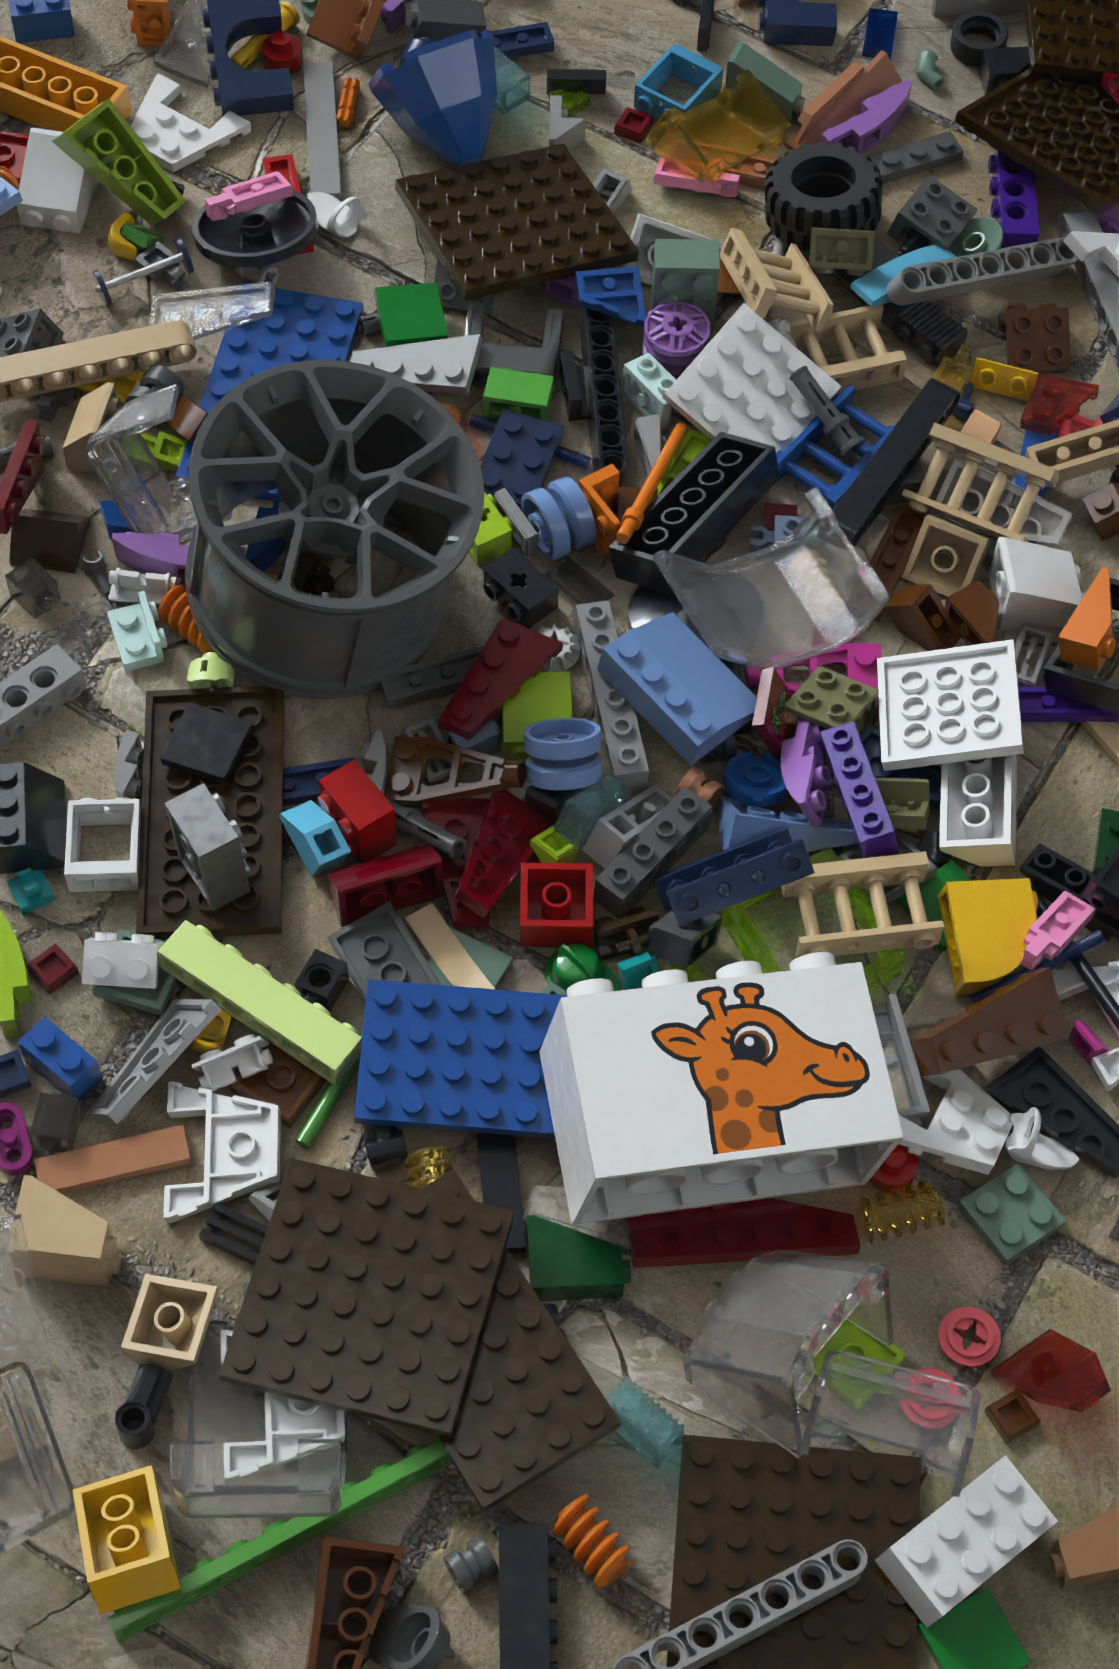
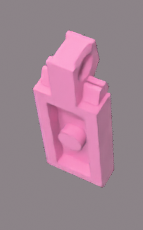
M661 157L654 174L653 184L663 185L667 188L689 189L697 193L720 194L722 197H736L739 189L740 175L720 172L719 166Z
M276 171L222 188V194L205 199L207 216L212 221L226 219L228 215H235V213L249 212L255 207L268 203H278L284 198L293 196L292 185L280 172Z
M1064 891L1029 928L1023 942L1027 947L1023 951L1024 955L1020 964L1032 971L1040 964L1043 957L1052 960L1055 956L1057 957L1093 918L1096 909L1069 892Z

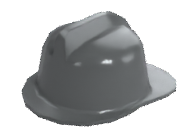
M400 1604L387 1610L378 1619L369 1643V1654L373 1661L383 1667L393 1669H436L444 1658L453 1659L455 1656V1652L449 1647L451 1634L447 1626L441 1621L438 1610L428 1606Z

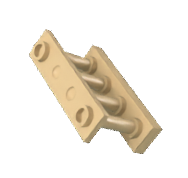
M730 229L719 256L746 304L762 318L766 317L769 308L773 307V305L803 312L814 330L821 332L825 322L831 317L833 303L811 267H809L798 246L791 243L786 255L782 256L752 248L742 230Z
M882 304L876 306L865 305L851 310L832 313L830 319L825 322L821 332L814 330L808 318L788 322L790 331L787 333L795 341V346L806 344L812 361L841 385V388L836 393H842L849 385L854 386L855 390L903 380L907 362L903 350L888 352L878 331L884 309ZM865 332L875 356L858 359L848 335ZM835 338L845 362L828 365L818 341Z
M934 422L929 435L936 443L937 451L918 493L904 489L902 496L909 502L908 507L921 514H926L929 510L997 538L1007 537L1029 542L1020 532L1039 490L1044 489L1045 485L1055 489L1060 478L1057 470ZM958 451L966 454L965 459L967 462L948 504L945 505L929 499L949 454ZM984 462L996 466L995 471H997V474L978 516L975 517L960 511V507L979 466H983ZM1014 474L1026 478L1027 486L1008 528L1005 529L989 521L1009 477L1013 478Z
M926 851L812 864L814 874L781 886L783 897L794 896L798 898L806 936L798 938L796 958L816 952H828L834 956L910 947L927 949L939 944L944 929L943 920L927 922L918 884L919 882H924L929 865ZM898 884L904 886L913 924L892 926L883 886ZM862 888L869 890L877 928L856 930L848 890ZM830 892L834 895L842 932L820 934L812 897L813 894Z

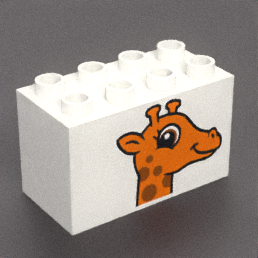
M816 952L800 956L791 961L789 971L762 973L759 962L740 961L720 968L716 972L717 979L689 982L685 971L665 970L645 977L642 980V988L614 991L612 982L602 978L584 980L571 985L566 991L567 997H562L559 1001L539 1052L571 1224L576 1225L865 1185L904 1136L862 962L836 965L833 954Z

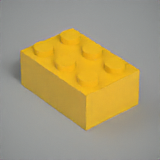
M152 1465L72 1490L87 1582L100 1614L181 1589L164 1499Z

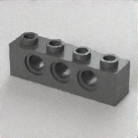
M684 787L595 879L594 901L618 919L624 918L629 909L634 908L654 887L655 882L653 878L668 872L709 829L712 805Z

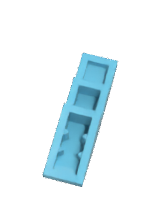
M937 244L923 247L901 255L873 269L852 282L850 288L870 306L890 303L892 301L887 295V285L905 267L954 258L956 256Z

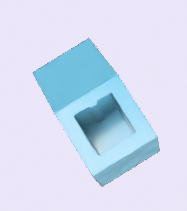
M312 800L280 813L279 817L311 877L342 864L351 852L336 821Z

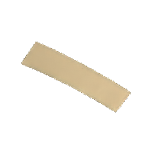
M433 903L405 917L452 986L495 989L458 941Z

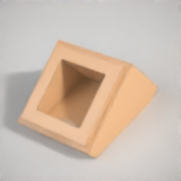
M974 410L961 433L993 445L999 438L1002 425L999 421L988 415Z

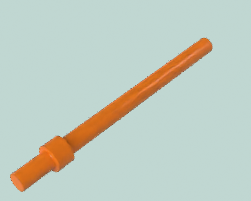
M678 422L632 507L628 508L621 518L622 526L616 535V540L620 544L628 543L633 532L640 528L644 520L643 513L688 430V426L685 423Z

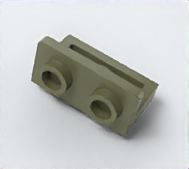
M875 778L893 828H900V830L906 832L925 829L931 811L929 780Z

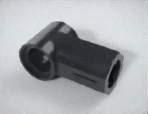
M362 1124L366 1138H364L365 1147L372 1171L409 1162L408 1151L401 1129L398 1130L397 1126Z
M152 1363L139 1365L125 1402L119 1406L115 1413L114 1419L120 1441L130 1449L143 1448L154 1437V1424L173 1379L172 1373L166 1371L161 1366ZM133 1420H142L144 1422L136 1430L125 1428Z

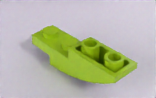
M0 910V1025L5 1038L20 1036L18 1004L33 1002L30 978L22 950L10 923Z

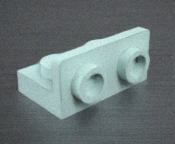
M646 353L624 364L620 383L621 394L644 417L655 414L660 415L661 430L668 427L672 406L662 397L676 379L650 353Z
M145 591L138 592V604L107 611L108 620L125 672L164 662L162 649L168 647L163 628L156 629L154 623L159 621L155 602L147 601Z

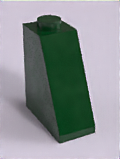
M527 1215L526 1232L529 1280L531 1287L541 1302L623 1297L624 1285L631 1283L630 1260H623L621 1246L536 1215Z

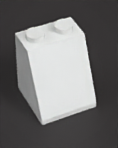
M31 127L19 185V192L23 199L17 205L20 224L62 232L81 233L98 180L52 142L63 132Z
M998 537L988 580L990 589L995 593L999 601L997 616L999 631L1020 630L1022 624L1036 629L1065 627L1085 595V592L1080 591V568L1078 565H1074L1072 552L1012 538Z

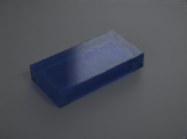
M869 8L862 56L875 58L882 50L887 53L891 60L898 12Z

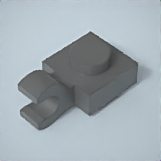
M157 241L134 259L136 266L141 269L175 254ZM180 262L148 274L155 282L165 278L178 293L189 286L182 279L186 274L179 267Z
M71 387L39 394L36 406L42 409L38 417L52 421L58 406L69 407L78 389Z

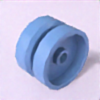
M564 476L550 482L547 486V491L544 488L538 487L523 494L521 497L522 512L538 533L537 549L547 560L555 561L568 555L571 547L580 550L596 541L597 530L590 505L580 487L570 477Z
M554 718L533 723L524 729V749L530 755L525 763L526 781L530 785L548 790H573L593 785L602 779V756L597 753L601 749V727L596 722L580 718Z

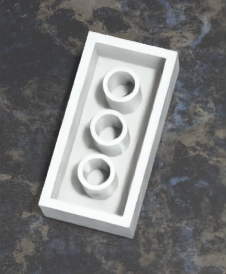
M1005 1455L888 1548L875 1562L926 1628H928L1051 1528L1058 1520Z

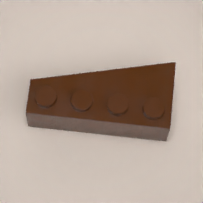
M1041 968L1024 973L1012 983L1002 986L980 1002L970 1005L953 1018L945 1020L913 1039L912 1044L921 1077L947 1073L1069 1039L1051 968Z
M324 1536L319 1555L305 1669H360L404 1553V1546Z

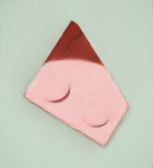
M1039 373L1020 419V428L1052 435L1062 426L1065 420L1073 418L1080 412V406L1088 399L1094 401L1098 397L1099 385Z

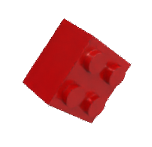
M355 759L319 780L320 796H318V801L322 810L336 821L351 850L348 857L354 856L362 864L397 845L395 808Z
M521 862L520 946L560 947L563 943L566 946L578 943L592 947L593 864Z

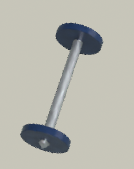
M178 237L174 239L178 254L106 283L99 270H94L92 274L97 285L95 292L100 293L105 305L108 307L112 305L108 290L180 261H182L188 274L194 273L193 264L190 259L192 252L187 251L182 239Z

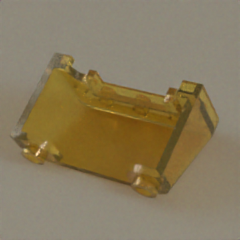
M748 69L738 74L736 77L738 81L732 89L722 88L715 98L685 113L678 110L676 106L665 111L647 136L645 142L652 152L696 180L712 183L724 171L768 148L771 150L777 149L785 142L786 138L784 135L792 125Z

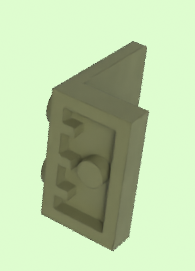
M812 227L809 267H815V272L822 274H833L834 269H847L846 274L865 275V270L872 271L875 231Z
M819 666L785 703V711L826 729L854 721L860 737L870 724L873 725L878 720L879 690Z

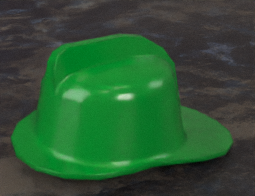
M563 943L546 961L544 968L545 980L548 984L553 982L565 991L575 983L597 978L610 980L613 990L621 991L620 982L615 974L601 961L596 952L587 945L576 943L566 946Z

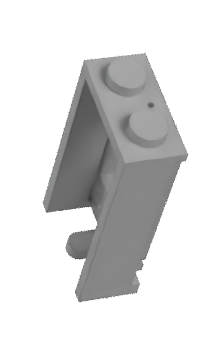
M892 993L888 995L884 1008L873 1009L898 1114L920 1127H925L930 1109L897 995Z

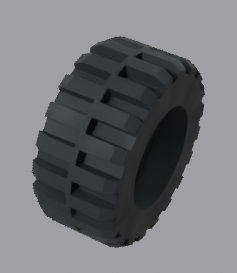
M817 142L816 145L809 146V144L800 145L797 150L791 149L787 151L784 157L780 156L772 164L766 174L765 219L770 227V231L777 238L780 237V240L790 247L791 243L796 244L802 252L810 250L812 227L875 231L878 227V222L881 220L883 181L880 170L875 162L864 152L860 154L857 148L852 146L846 148L841 143L834 142L833 145L825 144V142Z

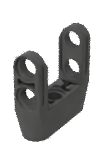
M469 301L464 336L481 334L483 338L484 323L482 320L484 305L482 301ZM551 307L547 311L542 348L483 343L471 385L486 386L490 367L554 376L555 379L558 368L564 309Z

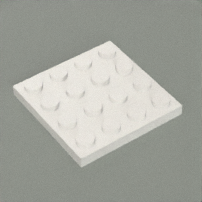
M743 303L665 392L662 398L711 440L720 432L774 446L777 453L779 450L784 451L817 416L794 383L791 382L790 376L797 369L807 366L809 372L825 391L829 399L836 394L841 385L748 305Z
M1014 640L877 658L881 763L883 771L1024 754Z

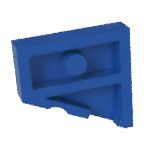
M639 266L576 271L575 279L579 306L644 327L646 312Z

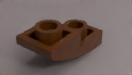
M181 393L164 421L187 440L194 443L197 433L208 413Z

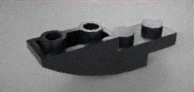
M1039 843L1020 866L1019 871L1026 878H1030V883L1052 903L1064 891H1067L1091 905L1082 896L1089 879L1092 876L1096 877V874ZM1096 909L1093 918L1084 927L1107 942L1112 936L1119 940V920L1104 911Z

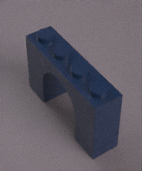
M207 0L208 9L202 10L204 28H210L211 35L206 36L208 54H214L215 61L209 62L211 79L218 80V87L213 88L215 106H221L222 116L228 111L238 116L294 110L289 68L249 71L234 64L228 56L231 47L242 38L282 31L279 0Z
M757 0V7L762 8V13H759L758 31H763L764 44L833 46L837 31L836 4L808 3L797 0Z

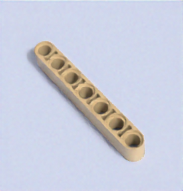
M175 320L0 357V403L146 372L152 365L169 367L189 362L197 355V348L190 326L185 321Z

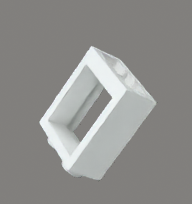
M118 797L108 800L82 798L80 800L68 801L64 876L69 892L138 890L141 826L140 799ZM131 825L130 860L79 862L81 826Z

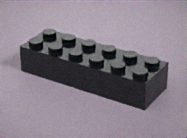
M720 432L645 509L643 513L644 520L640 528L633 532L628 543L620 544L615 540L609 546L615 577L671 595L780 479L775 447Z

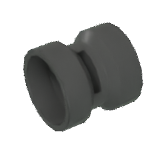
M480 1536L467 1543V1552L464 1550L460 1552L452 1551L443 1556L444 1563L452 1579L462 1593L474 1587L475 1581L479 1579L478 1575L490 1578L499 1572L494 1557Z

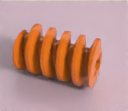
M177 585L170 589L159 606V620L165 625H169L173 631L178 632L182 638L188 639V642L194 647H198V650L203 654L215 652L207 643L193 619L187 601L185 586Z
M587 1493L576 1498L557 1515L554 1520L553 1534L558 1538L565 1536L563 1547L566 1550L576 1549L573 1559L578 1563L586 1561L583 1571L589 1576L597 1574L594 1579V1585L600 1589L618 1580L633 1566L638 1558L629 1561L625 1559L631 1548L629 1544L616 1548L615 1543L621 1535L618 1531L609 1535L604 1533L610 1524L609 1519L595 1522L594 1519L600 1511L598 1506L588 1510L584 1508L590 1498Z

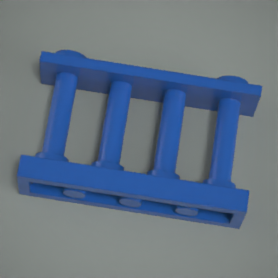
M849 385L841 394L836 393L831 402L840 413L847 414L852 421L880 438L874 446L864 444L854 452L861 457L855 465L851 464L848 466L816 445L825 435L823 432L824 424L819 417L784 451L779 450L776 453L780 479L787 473L821 495L822 501H824V518L826 519L894 428L891 425L886 427L853 406L855 387ZM807 454L841 476V480L836 485H828L796 463Z

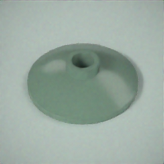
M979 217L971 219L948 250L956 257L999 249L1004 238L1003 229L992 218Z

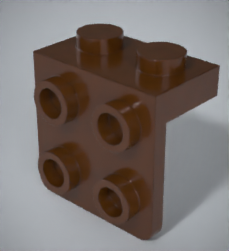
M1050 303L1038 305V308L1026 309V305H1011L998 315L999 328H1006L1007 365L1032 370L1033 372H1062L1070 368L1069 307L1057 308V304Z

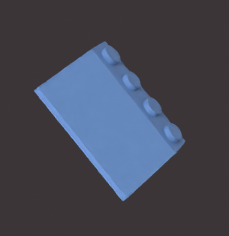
M673 612L628 630L603 648L597 670L690 766L754 717L757 697Z

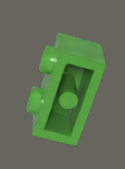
M490 367L483 396V417L499 419L502 410L505 409L548 421L553 400L554 376L515 371L508 368Z

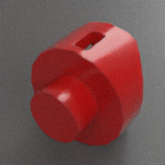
M277 31L264 40L262 51L265 70L289 68L290 72L297 73L301 70L303 66L302 47L297 37L286 31Z
M898 1144L869 1179L882 1192L898 1196L906 1192L913 1183L918 1160L916 1154L907 1152V1146Z

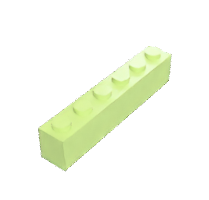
M185 920L158 950L161 969L204 998L212 999L225 1012L333 1085H337L360 1057L362 1037L354 1026L346 1022L341 1024L331 1017V1014L324 1006L319 1003L311 1004L301 997L300 992L294 986L288 983L281 984L272 978L271 973L264 966L257 963L255 965L251 964L243 958L242 954L230 944L224 946L215 940L212 933L201 925L194 926Z

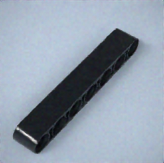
M585 308L580 327V339L593 473L613 463L620 472L619 487H622L628 467V454L614 319L611 316Z
M934 378L929 379L832 510L822 527V537L850 552L856 547L933 441L929 433L934 422L944 426L960 400V391Z

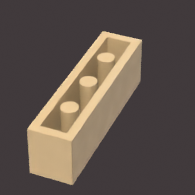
M1119 419L1027 447L1026 458L1055 468L1060 476L1057 483L1119 465Z

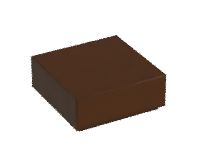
M1019 1388L990 1404L984 1410L1006 1445L1038 1427L1041 1422Z

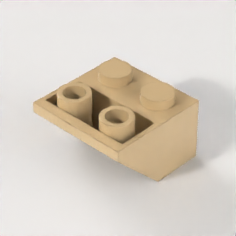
M108 382L80 398L63 446L67 469L105 475L109 462H114L116 441L118 437L121 438L125 429V420L120 416L121 398L117 397L115 383Z

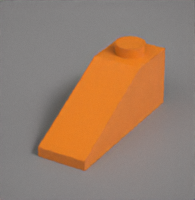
M1101 568L1059 634L1061 661L1099 671L1107 658L1110 659L1114 654L1116 640L1113 638L1109 568Z

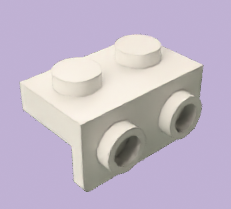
M95 932V938L84 940L82 984L157 988L158 950L163 946V943L154 942L153 935L132 934L131 940H117V933Z

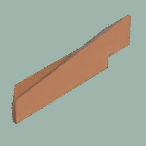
M881 50L865 69V66L854 61L802 110L798 118L802 126L786 140L785 147L790 150H797L800 145H816L817 142H821V135L827 129L834 128L848 121L851 117L860 115L861 104L867 98L889 89L892 85L901 83L902 80L887 53Z

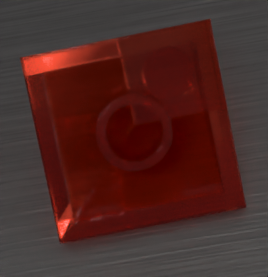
M1048 1329L990 1370L994 1378L1038 1403L1083 1412L1085 1409L1094 1406L1100 1398L1111 1391L1096 1352L1052 1329Z

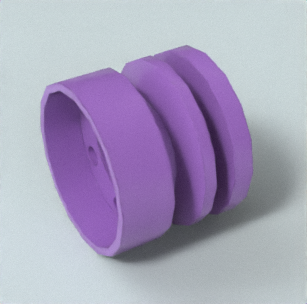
M670 301L656 306L649 312L644 322L642 355L650 353L677 380L709 343L710 321L708 317L697 306L686 302Z

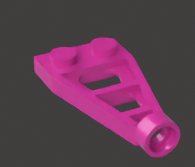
M845 643L765 660L746 659L749 686H759L760 671L763 668L774 667L793 695L801 685L788 683L784 680L783 671L785 668L807 666L810 676L819 666L842 663L846 667L847 677L878 689L877 658H882L881 644Z

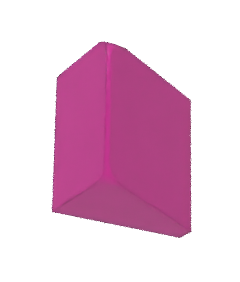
M1080 1020L1074 1023L1068 1041L1089 1065H1091L1093 1057L1111 1051L1088 1024Z

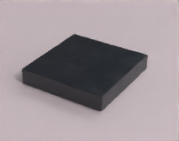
M188 703L160 757L161 764L226 785L254 729L253 723Z

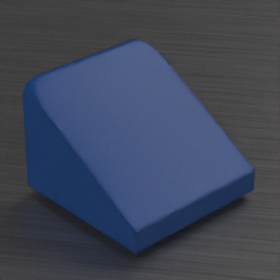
M99 501L101 516L109 540L112 539L113 533L141 532L133 503Z

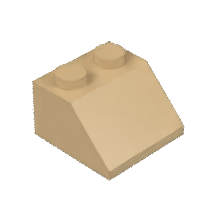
M931 513L924 518L901 578L918 585L931 584L935 592L948 597L975 581L993 537Z
M145 1274L121 1345L122 1350L136 1364L152 1363L167 1370H175L196 1364L219 1288L212 1285Z

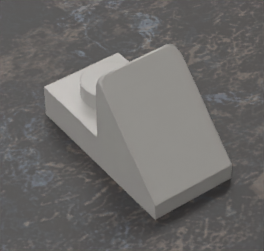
M550 95L549 146L565 144L570 151L584 141L586 120L584 118H568V108H562V96Z

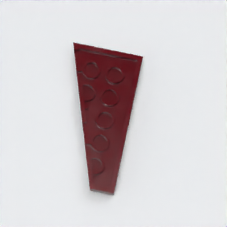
M775 1198L718 1204L624 1218L633 1268L859 1254L861 1246L853 1214Z

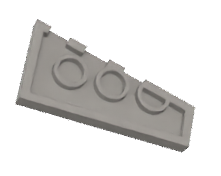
M481 334L353 351L350 362L385 370L413 383L423 391L469 395L483 340Z
M173 999L90 1110L89 1114L98 1123L118 1124L124 1120L131 1112L132 1107L222 1009L212 999Z

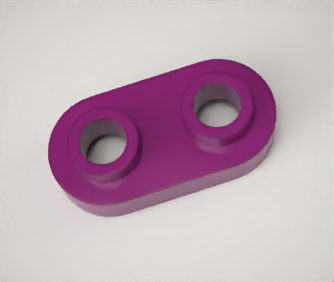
M3 1102L0 1103V1127L5 1122L13 1124L9 1129L0 1128V1171L9 1176H18L30 1169L34 1161V1153L21 1109L13 1103ZM11 1156H21L19 1161L9 1162Z

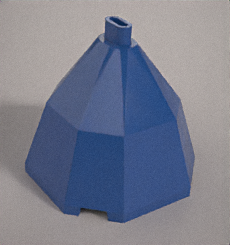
M469 30L415 48L405 53L406 63L396 68L393 67L392 63L379 67L368 84L372 94L407 136L455 167L471 162H480L485 152L497 97L494 38L491 30L481 32V38L478 37L475 30Z

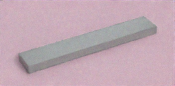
M333 62L303 63L310 193L323 192L342 201Z

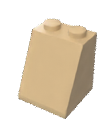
M24 1175L7 1245L18 1276L110 1287L112 1274L118 1275L122 1254L121 1251H117V1237L112 1236L109 1223L35 1177Z

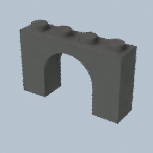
M401 0L405 5V21L407 27H410L412 38L427 36L434 41H439L469 30H475L478 34L485 31L487 27L482 2Z

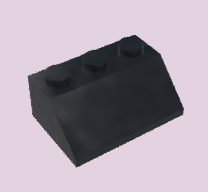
M25 762L0 764V874L16 873L29 867L32 871L65 867L67 824L64 780Z

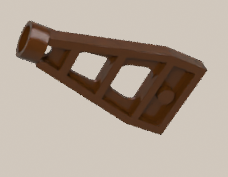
M395 736L384 796L394 800L401 806H421V801L453 800L509 789V787L522 788L526 780V766L522 759H503L429 737ZM438 758L449 761L452 764L450 777L447 782L433 786L424 785L430 759ZM471 763L485 766L483 779L479 782L461 783L464 764Z

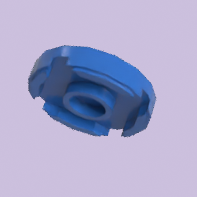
M744 752L733 756L726 762L722 777L723 786L732 798L743 804L756 807L772 806L782 802L789 795L782 777L780 759L766 753H762L760 757L752 756L753 752Z

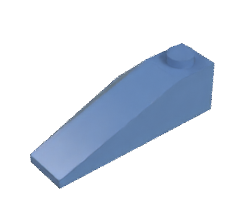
M722 796L719 798V846L722 850L784 826L788 828L792 841L803 839L807 852L857 843L849 822L823 817L822 826L815 828L805 815L796 813L797 811L785 808L781 814H777L770 809L764 808V806L756 807L743 804L734 798Z

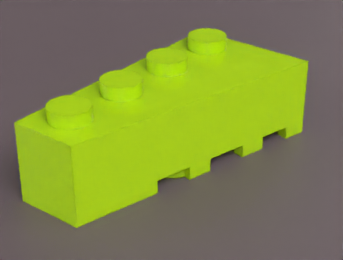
M109 98L52 141L151 226L164 220L186 202Z

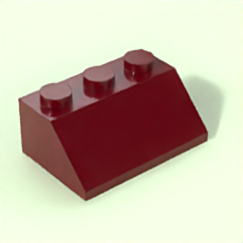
M430 844L420 847L411 846L400 853L386 857L376 856L366 863L352 867L342 866L334 872L327 874L328 891L341 927L351 924L388 901L397 911L443 897L442 860Z

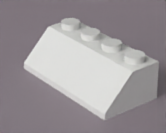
M1017 754L942 764L940 851L979 867L1016 865Z

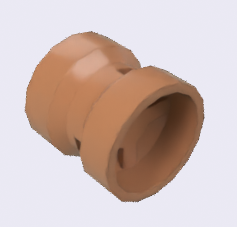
M693 767L680 781L676 795L686 787L712 805L713 809L719 802L720 796L723 795L725 787L716 780L709 781L703 771Z

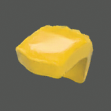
M124 212L110 227L108 245L113 255L135 261L134 258L138 256L137 248L121 235L124 224H135V220L129 213Z
M222 1009L191 1042L192 1050L202 1054L215 1049H221L222 1051L232 1016Z

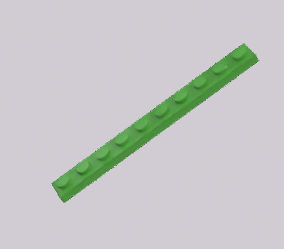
M440 1441L429 1446L427 1443L420 1444L406 1454L407 1458L393 1465L391 1462H387L378 1466L371 1472V1477L358 1484L356 1481L344 1484L335 1491L334 1497L322 1503L317 1500L305 1505L299 1510V1515L287 1522H284V1520L275 1521L265 1527L262 1535L249 1542L244 1539L232 1544L225 1550V1555L211 1562L210 1559H205L196 1563L188 1570L189 1574L180 1578L181 1589L113 1610L114 1614L107 1617V1620L118 1643L453 1464Z

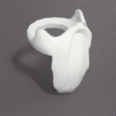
M323 192L308 193L307 198L312 202L316 210L317 223L335 237L348 238L355 234L358 222L368 217L358 197H350L341 202L334 196Z
M1032 1107L1026 1113H1014L1010 1116L1014 1131L1007 1136L1005 1149L1014 1161L1045 1170L1073 1168L1079 1161V1158L1072 1150L1055 1139L1039 1133L1041 1114L1037 1108Z

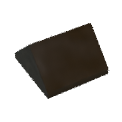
M26 508L21 510L17 521H14L11 527L10 565L76 573L90 524V517Z

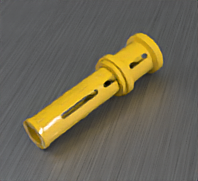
M285 1L281 2L282 31H286L290 26H296L300 22V16L291 4ZM272 34L253 35L230 57L231 61L240 68L246 69L263 52L262 44Z

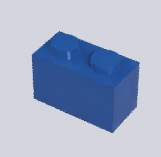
M9 0L11 19L17 43L75 37L69 0Z
M46 1017L41 1019L18 1041L24 1061L75 1105L84 1099L103 1080L98 1061Z

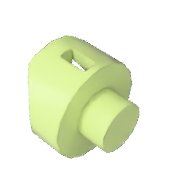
M208 652L203 654L202 658H197L190 663L187 684L190 689L214 688V686H218V688L233 687L234 669L229 663L219 657L217 653Z

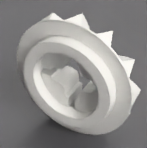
M555 623L548 628L540 626L537 631L538 633L563 643V650L555 658L551 657L544 664L543 670L547 672H561L572 667L580 656L581 646L579 645L578 635H573L568 626L564 629L558 628Z

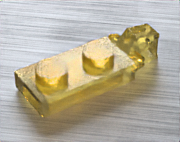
M962 344L955 358L944 356L932 378L960 391L962 394L974 369V366L969 365L972 361L971 357L974 348Z

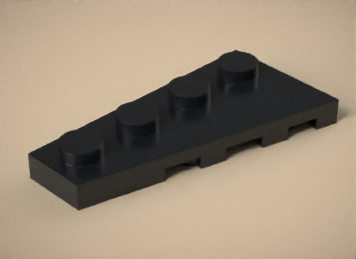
M1041 1047L1032 1050L986 1087L985 1092L1013 1113H1026L1032 1107L1037 1108L1041 1114L1040 1130L1112 1177L1116 1178L1119 1176V1125Z

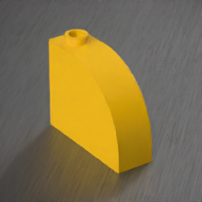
M1030 878L947 882L938 894L941 919L944 924V934L955 996L987 992L1003 984L1021 965L1020 961L1024 955L1023 951L1027 947L1023 944L1029 928L1037 920V894L1031 889Z

